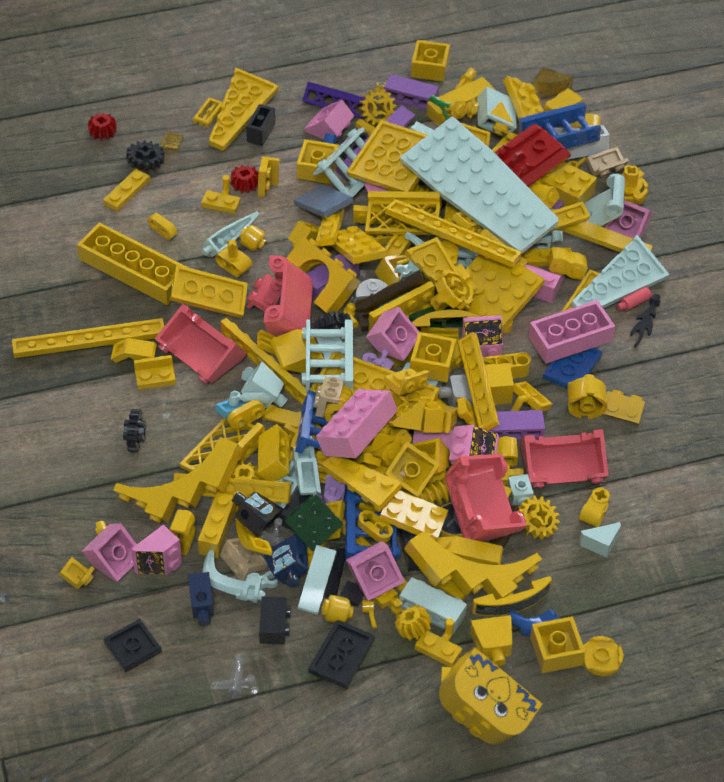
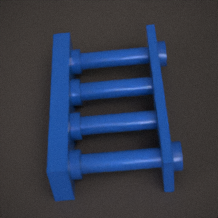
M584 102L519 118V133H522L535 123L544 130H547L566 149L600 141L601 126H589L585 120L586 105ZM579 122L583 129L574 131L570 123ZM563 126L567 133L558 135L554 128Z
M308 390L302 404L295 452L301 454L305 447L312 446L321 449L318 440L313 439L311 434L318 435L322 429L315 427L312 423L315 422L324 426L328 424L325 417L315 416L316 412L314 411H317V408H313L316 392Z
M347 487L345 492V560L371 547L359 546L356 543V538H359V536H371L358 526H355V521L358 520L359 514L362 512L359 509H355V504L365 501L361 499L360 494L351 492ZM374 512L378 516L381 514V512ZM390 524L393 534L390 539L389 549L396 561V558H400V546L397 545L396 526Z

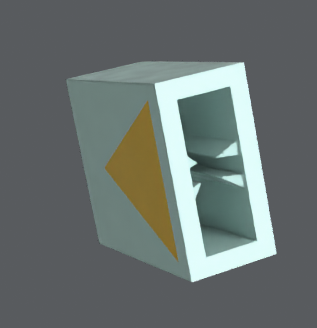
M486 86L477 97V103L479 104L478 126L495 133V129L492 126H495V123L498 122L509 126L508 131L513 132L516 129V111L510 97Z

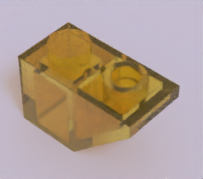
M542 67L534 78L535 92L549 97L558 95L568 88L572 90L574 77Z

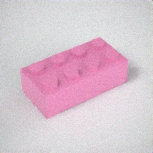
M598 300L530 322L528 337L546 364L612 342L615 325Z
M358 389L316 436L324 456L357 458L398 411L391 392Z

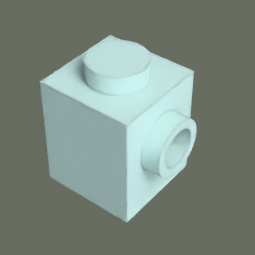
M528 474L508 477L507 487L512 489L510 496L511 505L519 506L526 498L531 499L533 497Z

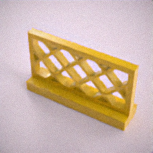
M368 191L366 234L405 235L408 231L413 235H434L417 227L408 229L406 227L408 223L401 222L393 217L385 222L380 217L385 214V208L396 199L423 211L428 208H436L432 215L440 218V208L442 206L440 193ZM372 207H381L383 210L375 214L372 212ZM376 220L381 224L378 228H370V224ZM393 221L399 224L396 228H389L387 226Z
M223 418L179 463L180 468L189 472L194 470L202 463V459L211 453V451L201 453V450L211 447L213 450L218 441H213V438L224 434V438L227 440L239 441L238 444L242 447L243 452L237 465H241L242 461L244 463L257 450L259 435L265 432L264 425L257 422L256 425L249 423L240 429L225 428L228 422L227 419ZM250 430L247 434L240 435V431ZM227 433H238V436L226 437ZM199 460L200 464L189 465L191 461Z

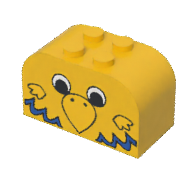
M473 648L458 659L439 688L441 704L452 715L453 719L466 726L474 737L480 738L482 741L492 745L504 743L523 732L542 706L539 700L477 648Z

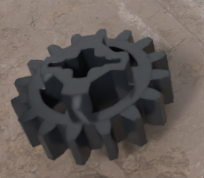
M143 140L142 143L136 141V145L131 144V147L127 148L126 160H128V164H132V168L138 167V170L143 168L145 171L149 168L154 170L155 166L160 167V164L164 163L165 152L163 147H159L158 143L153 144V141L148 143L146 140Z
M335 311L319 316L318 320L311 323L310 327L311 329H341V327H345V320H351L350 314H344V312L335 313Z
M132 409L129 413V419L124 421L123 440L127 441L128 452L138 453L140 442H145L147 423L143 421L142 410Z

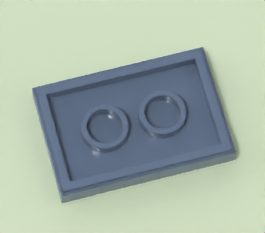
M322 184L294 199L295 206L324 218L353 202L352 196Z

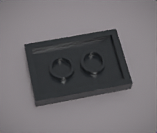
M336 620L310 664L308 673L347 689L373 644L375 635Z

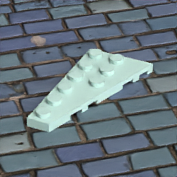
M636 235L633 241L592 280L588 287L579 293L572 301L571 306L575 308L598 300L600 305L606 308L644 287L649 288L668 279L670 274L639 236Z

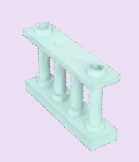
M364 127L358 130L355 128L347 134L348 138L326 160H321L316 165L318 168L313 172L314 175H317L323 171L340 192L352 197L364 186L365 182L347 175L348 167L339 155L344 151L351 161H354L357 155L349 145L354 141L360 149L363 148L365 143L359 135L365 130ZM333 161L349 179V187H345L329 168Z
M306 319V327L302 328V339H306V373H302V385H306V393L310 390V383H323L325 376L343 380V385L353 391V320H345V327H341V329H310V319ZM310 337H341V339H345V342H341V344H310ZM310 352H341V354H345V358H341V360L310 359ZM310 367H341V369H345V373H341V375H310Z

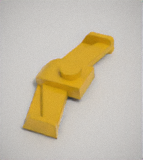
M269 405L262 415V420L285 425L284 431L295 436L299 428L301 411L296 413ZM312 423L315 427L322 429V427L318 423Z

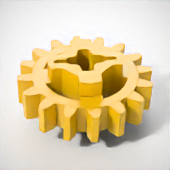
M374 88V92L368 90L369 95L363 94L365 100H360L363 106L359 107V110H363V113L360 114L361 116H366L364 121H370L371 125H375V123L378 125L381 120L386 121L395 112L393 108L397 107V105L392 103L395 98H390V92L385 93V89L379 91V88ZM377 95L381 96L377 100L373 98ZM378 114L383 116L379 119L374 118L377 117Z
M533 496L531 499L526 498L518 506V511L526 519V527L524 529L527 531L525 535L531 533L533 539L539 536L540 540H543L545 537L549 538L558 529L557 525L560 521L556 518L559 516V513H554L556 506L551 507L549 505L550 500L544 502L542 496L538 500L536 496Z

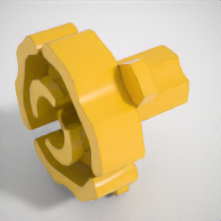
M627 165L622 173V176L625 178L624 200L634 204H642L647 199L648 183L643 179L644 172L639 170L637 166Z
M446 270L441 272L436 278L437 283L435 284L438 293L430 300L431 305L436 311L444 310L448 306L453 309L457 307L459 310H468L470 303L473 301L472 295L474 294L471 284L466 283L461 288L460 285L466 281L465 276L457 271Z

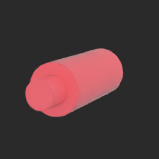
M644 287L622 298L620 303L617 304V309L619 311L623 309L628 311L646 302L652 297L650 289Z

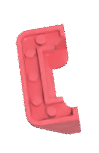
M279 255L270 256L269 267L275 274L276 286H282L280 305H272L265 310L264 324L267 332L277 337L296 329L302 330L303 327H306V319H311L313 282L309 275L285 257Z
M185 304L181 305L155 338L160 343L158 347L165 353H168V351L173 353L200 374L198 378L205 384L215 382L247 355L234 341L225 337L200 316L193 313Z
M603 429L593 430V433L588 434L584 432L580 435L544 438L543 436H538L537 440L534 435H524L520 441L525 471L529 476L533 489L543 488L546 484L591 481L592 484L603 483V479L609 476Z
M503 454L460 456L446 473V485L463 538L485 542L520 532L526 527L524 515L520 511L512 512L502 482V478L508 470Z

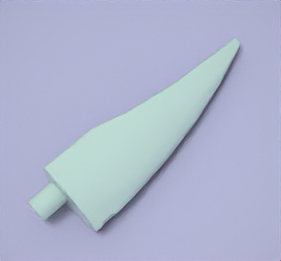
M259 212L247 215L210 236L203 244L202 254L208 257L218 254L227 247L229 240H235L239 237L245 226L248 227L259 215Z

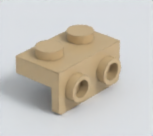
M618 146L588 156L585 159L592 175L595 177L601 176V178L608 176L612 171H622L629 162L628 158L623 159Z
M325 376L322 387L318 386L313 406V408H317L315 416L323 418L327 401L339 403L343 380Z

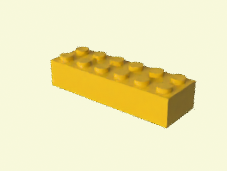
M505 136L492 151L495 152L511 139ZM562 162L542 177L543 182L541 184L555 187L560 195L558 200L564 202L563 207L582 201L585 204L595 193L597 177L566 162Z
M100 222L77 244L79 260L166 305L171 302L170 294L174 269L176 265L184 266L181 263Z

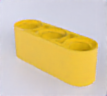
M524 352L483 357L485 365L510 363L513 379L526 377L530 372L531 357Z

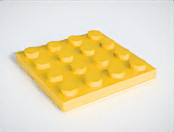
M381 120L346 171L347 175L391 191L412 192L420 178L400 161V157L424 139L427 134Z
M479 254L467 267L472 273L473 278L471 280L476 285L478 293L473 296L474 301L470 303V307L466 311L481 317L501 315L503 332L546 283L545 279L518 262L513 267H509Z

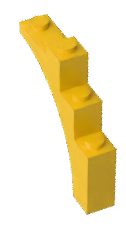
M220 437L205 460L190 473L178 480L161 486L147 488L130 487L116 483L113 491L119 495V499L128 503L132 500L136 502V506L145 509V512L150 516V520L159 524L161 521L169 523L177 504L187 509L189 506L196 508L204 489L212 493H216V491L224 493L243 449L238 443Z
M425 530L411 539L404 548L434 587L441 583L444 586L453 580L465 596L471 592L476 594L483 588L488 595L493 594L495 600L514 595L513 592L517 589V584L524 579L523 576L526 573L531 575L538 570L539 567L537 565L542 560L539 554L536 553L525 560L512 564H479L449 552L438 544Z

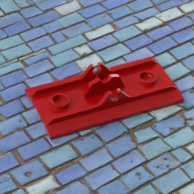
M535 123L494 152L527 187L571 157L569 151Z

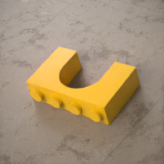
M302 237L286 259L305 273L319 264H324L328 267V283L314 303L326 313L333 311L337 313L361 283L356 278L358 274L350 268L344 269L343 266L345 264L337 258L333 260L331 258L332 254L325 248L319 249V243L314 239L310 238L308 240Z

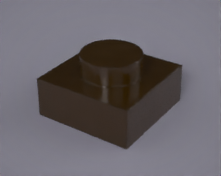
M372 311L358 313L357 318L361 332L369 331V313Z

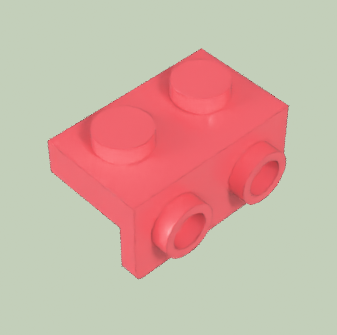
M268 274L262 279L258 278L253 285L255 290L247 298L249 302L246 308L250 309L254 305L265 312L268 307L277 304L282 286H276L275 279Z

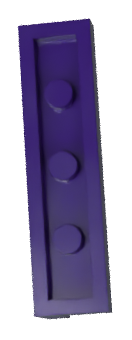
M307 82L302 99L303 102L324 108L329 105L325 104L323 98L332 96L335 102L340 100L348 101L350 104L348 108L353 110L354 117L366 118V116L363 117L357 114L354 108L358 105H363L360 103V100H365L364 97ZM310 90L317 92L319 97L314 100H309L308 95Z

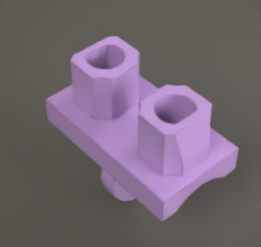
M383 349L379 358L375 354L368 352L361 359L388 370L395 363L386 357L389 352Z
M327 474L323 502L339 500L344 502L346 484L343 482L339 483Z

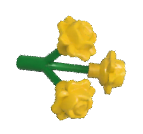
M433 94L429 98V101L441 107L446 120L449 119L445 107L452 111L451 116L456 120L462 119L465 114H467L468 118H472L478 112L479 104L475 102V99H470V102L467 104L464 103L463 99L455 100L454 104L442 101Z

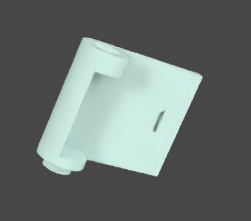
M610 175L607 178V185L610 189L585 202V206L590 214V219L587 222L603 226L623 214L625 178L622 175Z

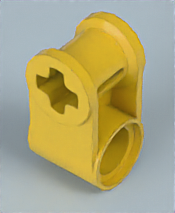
M605 488L593 490L587 503L581 510L580 521L595 527L600 526L608 510L610 498L608 490Z

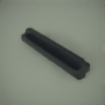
M337 548L335 550L336 555L329 575L325 599H328L330 595L337 596L345 562L344 548Z

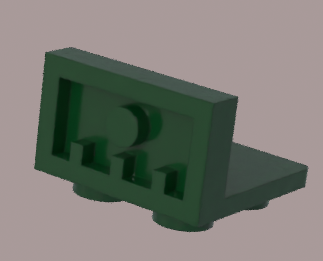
M317 490L291 512L285 520L312 551H315L316 545L320 546L343 526L342 521L322 501V495Z

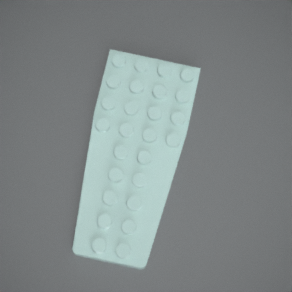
M453 116L400 157V161L432 190L440 193L442 198L482 228L487 229L504 244L521 251L522 254L558 225V217L488 146Z

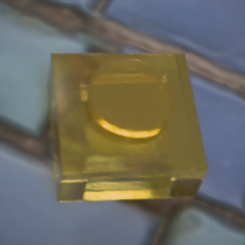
M166 131L161 141V147L178 151L184 140L183 134Z

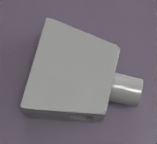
M466 374L452 375L449 377L446 386H438L440 388L438 398H447L449 406L458 407L457 399L465 397L473 406Z

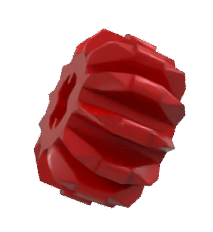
M104 112L91 116L87 123L90 136H93L94 140L98 138L101 141L102 139L108 140L109 137H114V134L117 132L115 117H112L110 114L105 115Z
M241 164L240 168L235 167L234 171H231L230 184L234 187L235 191L240 190L241 194L243 192L249 194L250 190L255 191L256 187H258L259 171L255 167L250 168L249 165L243 166Z

